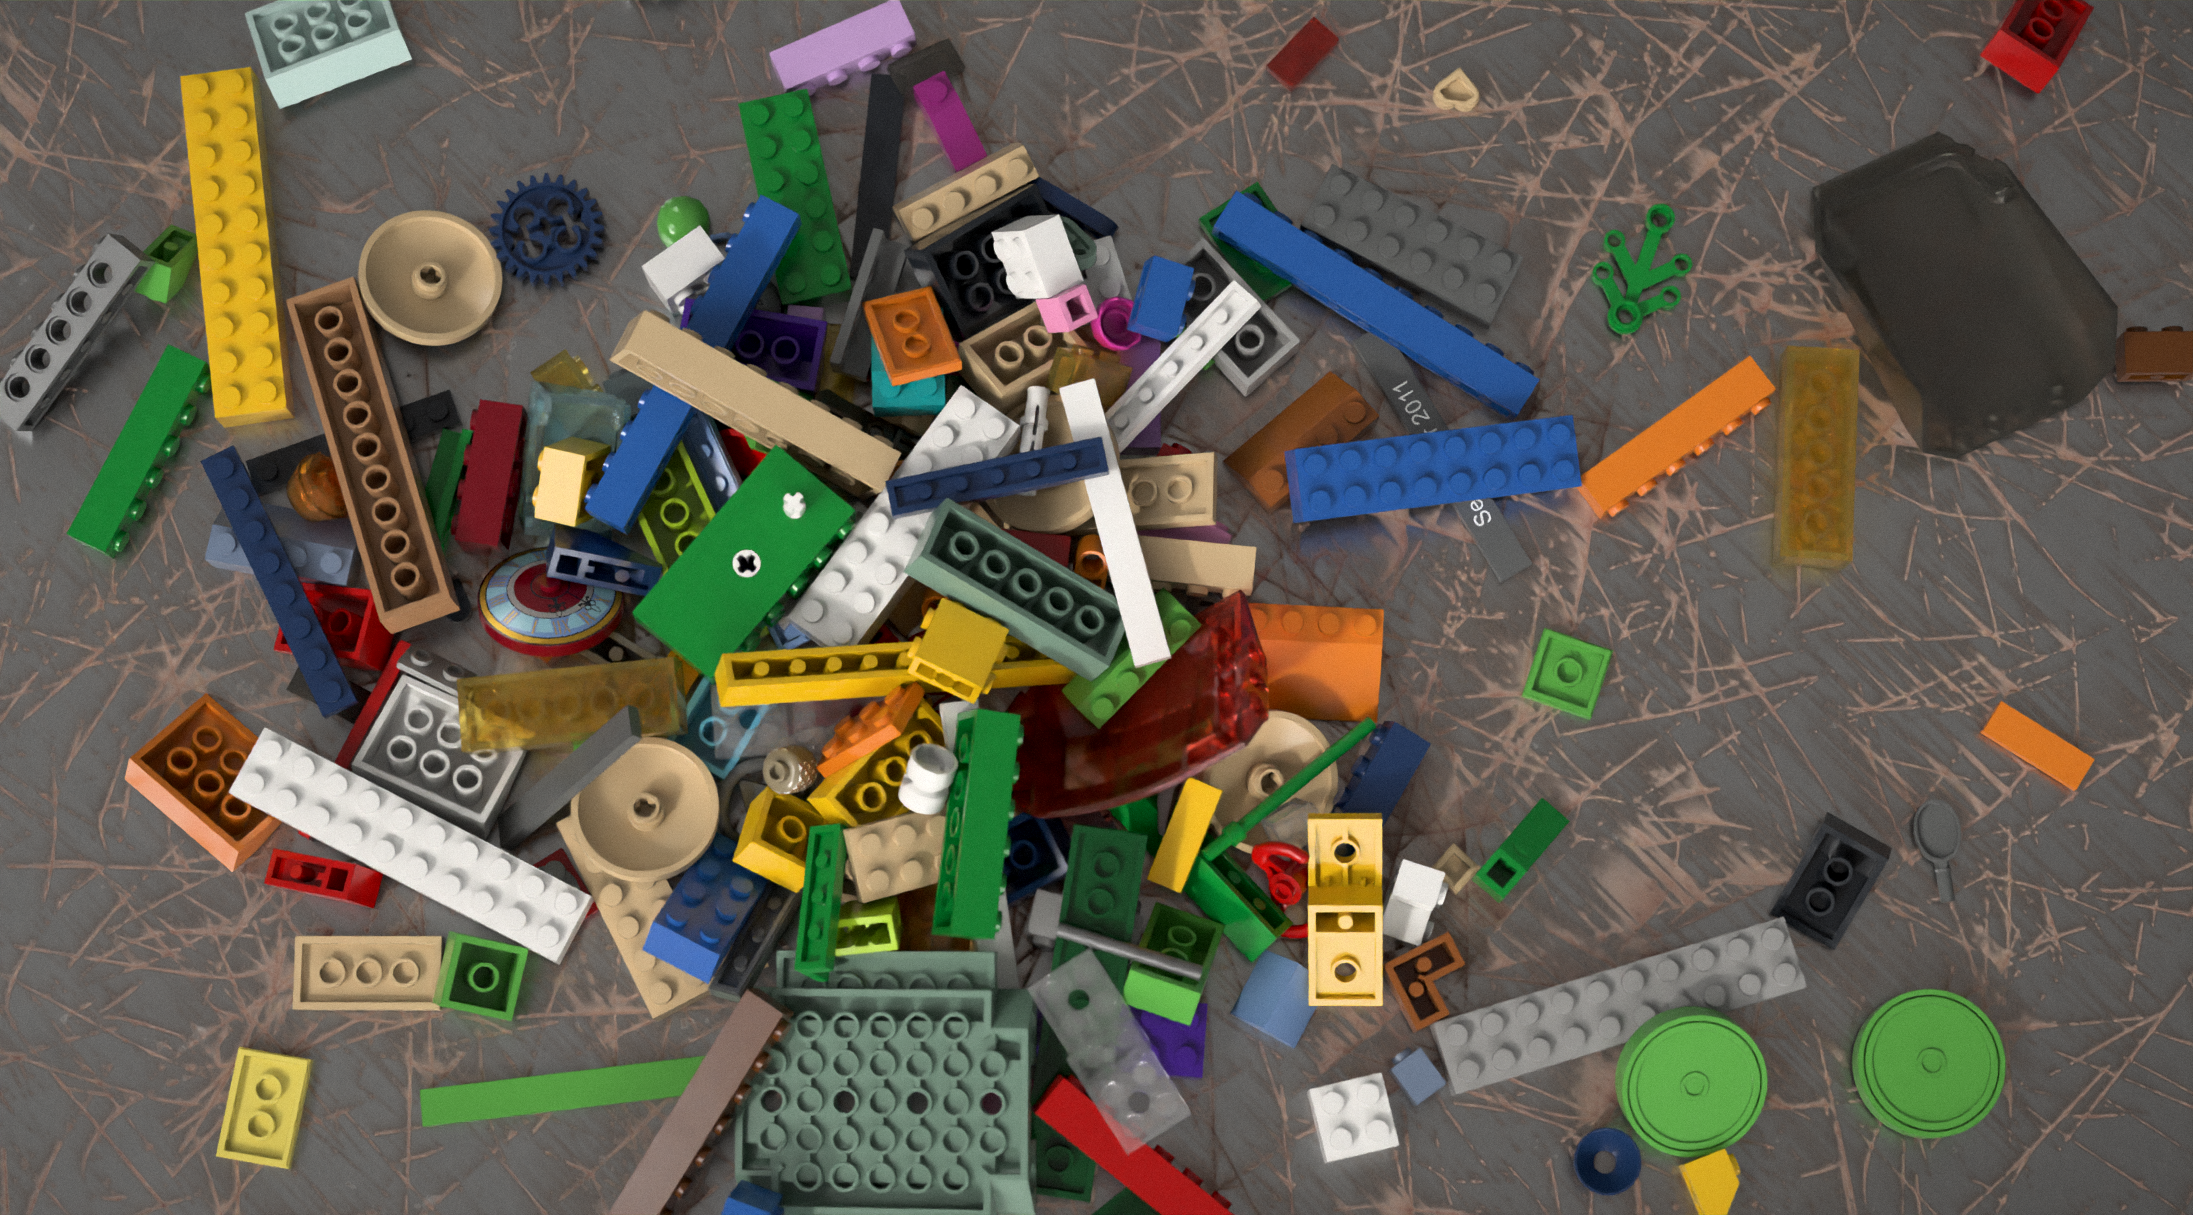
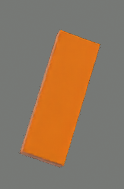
M2003 701L1997 704L1980 732L2073 791L2077 790L2095 760Z

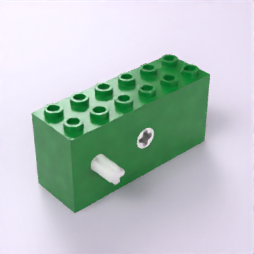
M775 445L633 610L632 614L640 625L713 686H716L715 671L722 654L753 652L762 641L760 633L767 625L773 628L786 613L784 605L791 597L797 600L809 586L807 581L814 570L820 573L833 557L831 553L834 546L838 542L842 544L856 525L855 509L784 450ZM745 564L750 567L754 564L755 571L752 573L746 570L743 573L741 566Z

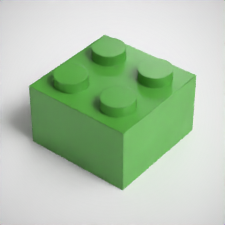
M449 931L432 1003L446 1008L512 1021L528 948Z

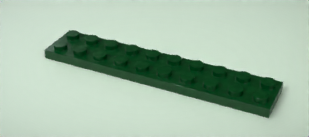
M1074 823L1059 923H1066L1131 944L1148 834ZM1056 936L1032 1088L1031 1108L1058 1074L1066 1080L1071 1075L1076 1077L1089 1088L1085 1095L1095 1103L1100 1098L1106 1101L1128 958ZM1031 1110V1139H1037L1036 1194L1090 1203L1096 1162Z

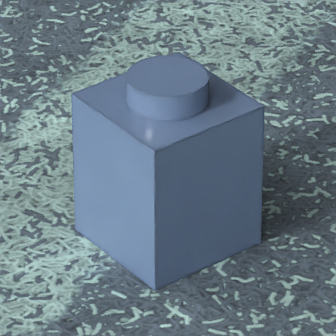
M1407 1047L1391 1059L1395 1066L1388 1072L1414 1107L1447 1084L1421 1047L1415 1052H1412Z

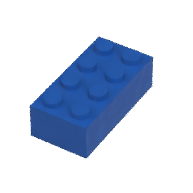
M718 832L715 833L706 852L696 863L689 867L653 920L642 949L709 984L726 958L771 881L733 862L738 843Z

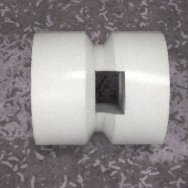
M935 744L917 745L912 749L906 773L899 789L898 797L900 801L910 810L921 814L940 812L944 808L949 793L948 787L952 784L957 770L958 761L956 757L942 746Z

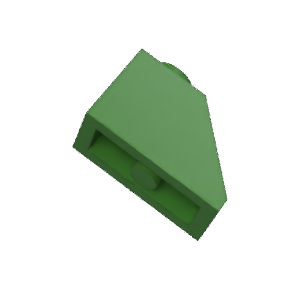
M172 224L143 251L155 263L134 290L151 300L167 303L183 287L198 253L196 234Z

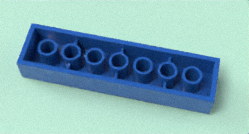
M1573 415L1300 448L1284 452L1293 523L1582 486Z

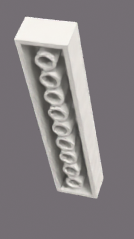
M265 727L229 790L230 794L558 965H560L594 902L592 896Z

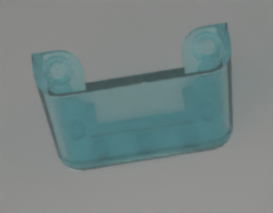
M531 382L518 506L519 522L524 535L551 536L554 524L556 523L534 518L536 506L533 505L532 499L534 490L539 485L541 471L538 470L537 464L541 451L544 450L545 446L572 436L612 445L611 452L616 453L618 431L621 432L623 425H626L631 415L630 403H626L624 396L548 382ZM596 518L576 526V528L593 531L610 540L612 538V529L617 530Z

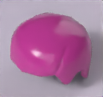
M1116 296L1104 300L1097 306L1095 310L1098 318L1092 320L1090 324L1093 336L1101 346L1112 351H1124L1142 339V334L1127 330L1134 303L1132 300Z

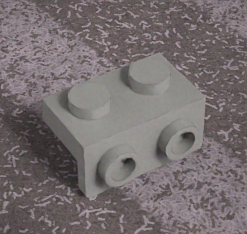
M412 644L413 646H410L398 659L396 667L401 670L398 682L404 674L469 703L477 674L415 644Z

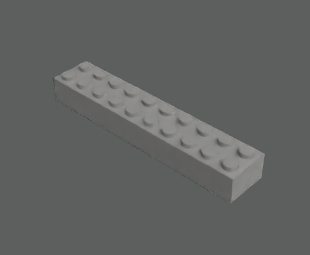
M1783 916L1435 1022L1430 1025V1030L1451 1096H1456L1626 1044L1642 1024L1670 1009L1698 1006L1714 1009L1724 1014L1806 988L1807 985Z

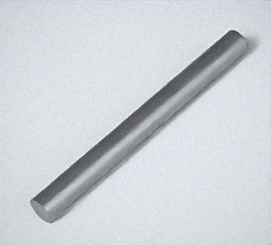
M1060 922L1057 929V937L1195 980H1199L1203 966L1066 923Z

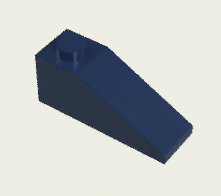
M554 524L546 552V577L646 596L659 581L662 571L661 563L593 531Z

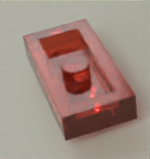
M1313 17L1266 65V70L1292 93L1339 44L1340 39L1318 19Z

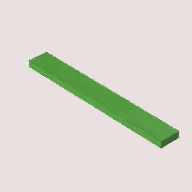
M705 1056L421 1089L423 1127L680 1097Z

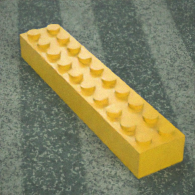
M251 67L180 76L215 419L224 428L295 418L260 80Z

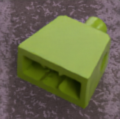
M889 896L866 903H860L858 900L844 903L840 907L835 956L898 950L903 935V925L897 897ZM845 926L848 927L847 932H845V930H844V927H845Z

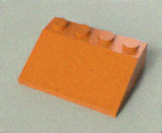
M1239 602L1237 609L1233 716H1240L1260 709H1278L1296 714L1306 720L1361 722L1366 717H1369L1374 723H1377L1384 609Z
M207 693L129 758L125 780L232 872L254 854L282 823V821L229 793L258 737Z

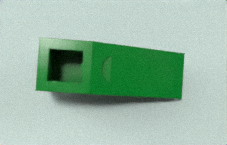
M1541 798L1471 880L1500 903L1570 821L1545 799Z

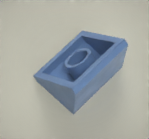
M1266 950L1260 956L1230 1014L1294 1049L1317 1007L1309 1006V970L1297 962Z

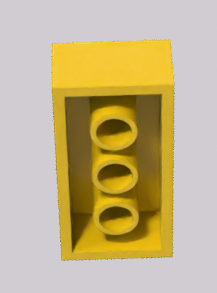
M922 697L902 735L826 777L807 800L829 824L841 823L849 828L907 813L909 808L900 801L898 793L906 773L912 749L921 744H935L945 748L941 717Z

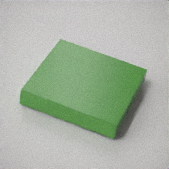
M1544 628L1521 697L1590 720L1613 650Z

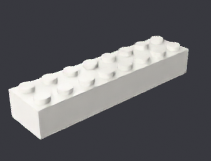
M961 385L890 480L1008 456L1022 437L1020 425ZM885 486L789 614L788 619L792 626L821 647L869 644L916 580L903 571L932 512L893 519L887 487ZM973 503L961 506L969 509Z

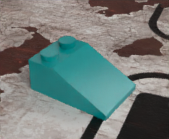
M871 334L872 407L874 416L939 415L946 406V375L942 374L892 387Z

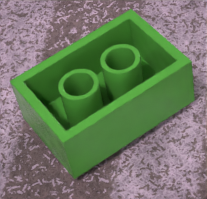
M1156 902L1139 946L1203 966L1200 979L1195 980L1133 960L1124 986L1122 1003L1191 1026L1225 925Z

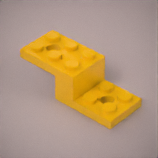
M1308 813V853L1310 856L1308 861L1309 1006H1383L1382 813ZM1341 843H1349L1355 848V852L1349 857H1342L1335 852V848ZM1341 963H1350L1356 970L1352 975L1342 976L1336 972L1335 968Z

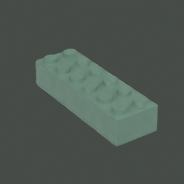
M946 498L930 514L903 571L950 600L963 604L968 610L982 617L995 619L1001 626L1009 629L1008 634L1089 681H1093L1110 666L1125 631L1115 596L949 498Z

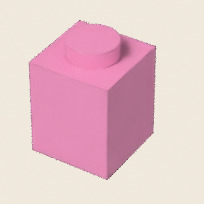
M1086 284L1076 285L1050 298L1036 299L1048 333L1070 332L1098 318Z

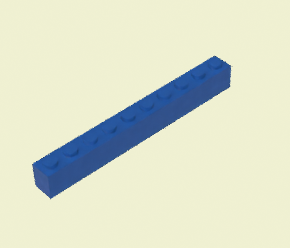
M1236 190L1216 221L1211 233L1212 235L1253 261L1255 260L1262 266L1270 269L1271 272L1282 279L1288 280L1293 286L1365 331L1400 350L1402 354L1513 422L1540 380L1533 376L1535 372L1529 366L1521 362L1514 364L1503 357L1504 352L1497 346L1490 343L1482 344L1473 338L1474 334L1468 328L1460 324L1453 326L1443 319L1444 315L1436 308L1429 305L1421 306L1413 301V295L1407 290L1398 286L1392 288L1383 282V277L1375 270L1367 267L1363 270L1352 263L1353 258L1340 249L1331 250L1322 244L1323 240L1317 234L1309 230L1302 232L1292 225L1293 221L1285 214L1278 211L1272 213L1262 207V201L1248 192H1245L1243 195Z
M760 195L756 203L751 202L748 205L742 219L745 224L740 233H734L730 237L725 248V252L728 253L722 265L716 264L708 278L710 286L704 296L699 295L694 301L690 314L693 316L687 327H680V330L688 328L702 336V342L712 348L720 346L731 352L802 224L798 213L763 195ZM655 385L651 390L647 388L642 394L637 406L640 409L634 422L629 420L624 426L620 435V439L623 440L616 453L612 451L608 455L602 467V471L605 472L599 484H592L584 500L587 503L585 509L590 516L626 535L631 531L698 411L697 408Z

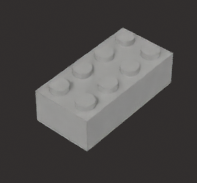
M1203 238L1177 261V263L1194 268L1192 280L1196 281L1194 293L1189 301L1186 300L1183 313L1187 315L1185 326L1188 328L1233 280L1258 300L1261 308L1212 357L1215 361L1214 364L1247 397L1298 352L1300 340Z

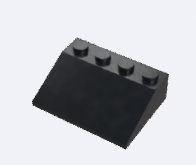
M1036 183L1022 185L948 224L904 250L919 283L923 288L932 287L940 308H943L945 319L962 342L1036 302V299H1016L1015 294L1010 291L1006 282L1007 272L1003 262L994 251L995 241L991 233L1026 216L1050 215Z

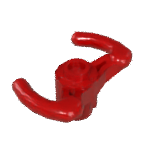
M1267 841L1256 844L1253 847L1251 853L1252 860L1261 869L1266 871L1271 900L1277 906L1282 903L1280 909L1285 913L1290 905L1296 904L1308 891L1309 853L1293 844L1282 841ZM1276 855L1285 856L1291 859L1289 861H1285ZM1308 923L1291 925L1281 937L1292 939L1308 937Z

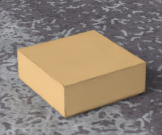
M1453 843L1431 868L1445 872L1443 882L1449 884L1448 889L1456 895L1481 867Z

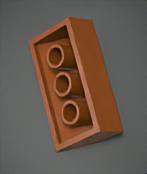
M1330 371L1223 460L1222 463L1268 515H1271L1290 499L1285 451L1359 441L1377 425L1379 414L1354 387Z

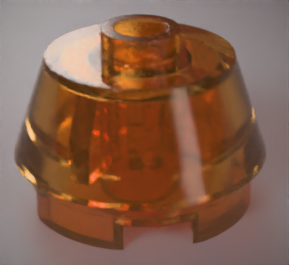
M320 451L303 457L288 480L286 487L289 502L294 510L302 518L310 522H322L346 517L348 511L332 456L323 455Z

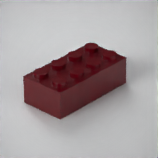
M480 399L478 409H473L470 430L474 431L472 444H467L464 452V465L468 466L466 479H460L457 491V499L461 501L459 514H454L451 523V535L455 536L454 540L466 554L500 559L509 557L533 421L523 405Z

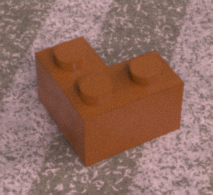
M1449 931L1383 964V975L1413 1034L1450 1015L1434 982L1461 969L1466 964Z

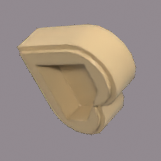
M1460 67L1439 82L1433 92L1435 105L1444 110L1455 107L1459 111L1469 112L1477 106L1480 98L1477 87Z

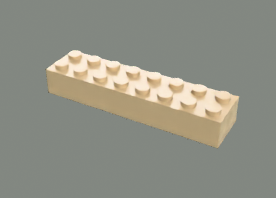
M644 310L628 323L609 359L610 361L772 450L775 445L779 446L805 469L861 500H865L883 491L886 485L885 481H888L901 455L899 451L893 449L894 444L888 439L879 435L872 437L861 431L862 426L856 421L843 417L841 420L829 413L831 409L817 400L809 402L798 396L799 391L795 387L784 382L777 384L766 378L767 373L761 368L752 364L745 366L734 360L735 355L729 350L720 346L712 348L703 343L702 336L688 328L680 330L669 324L670 319L656 310L648 312Z

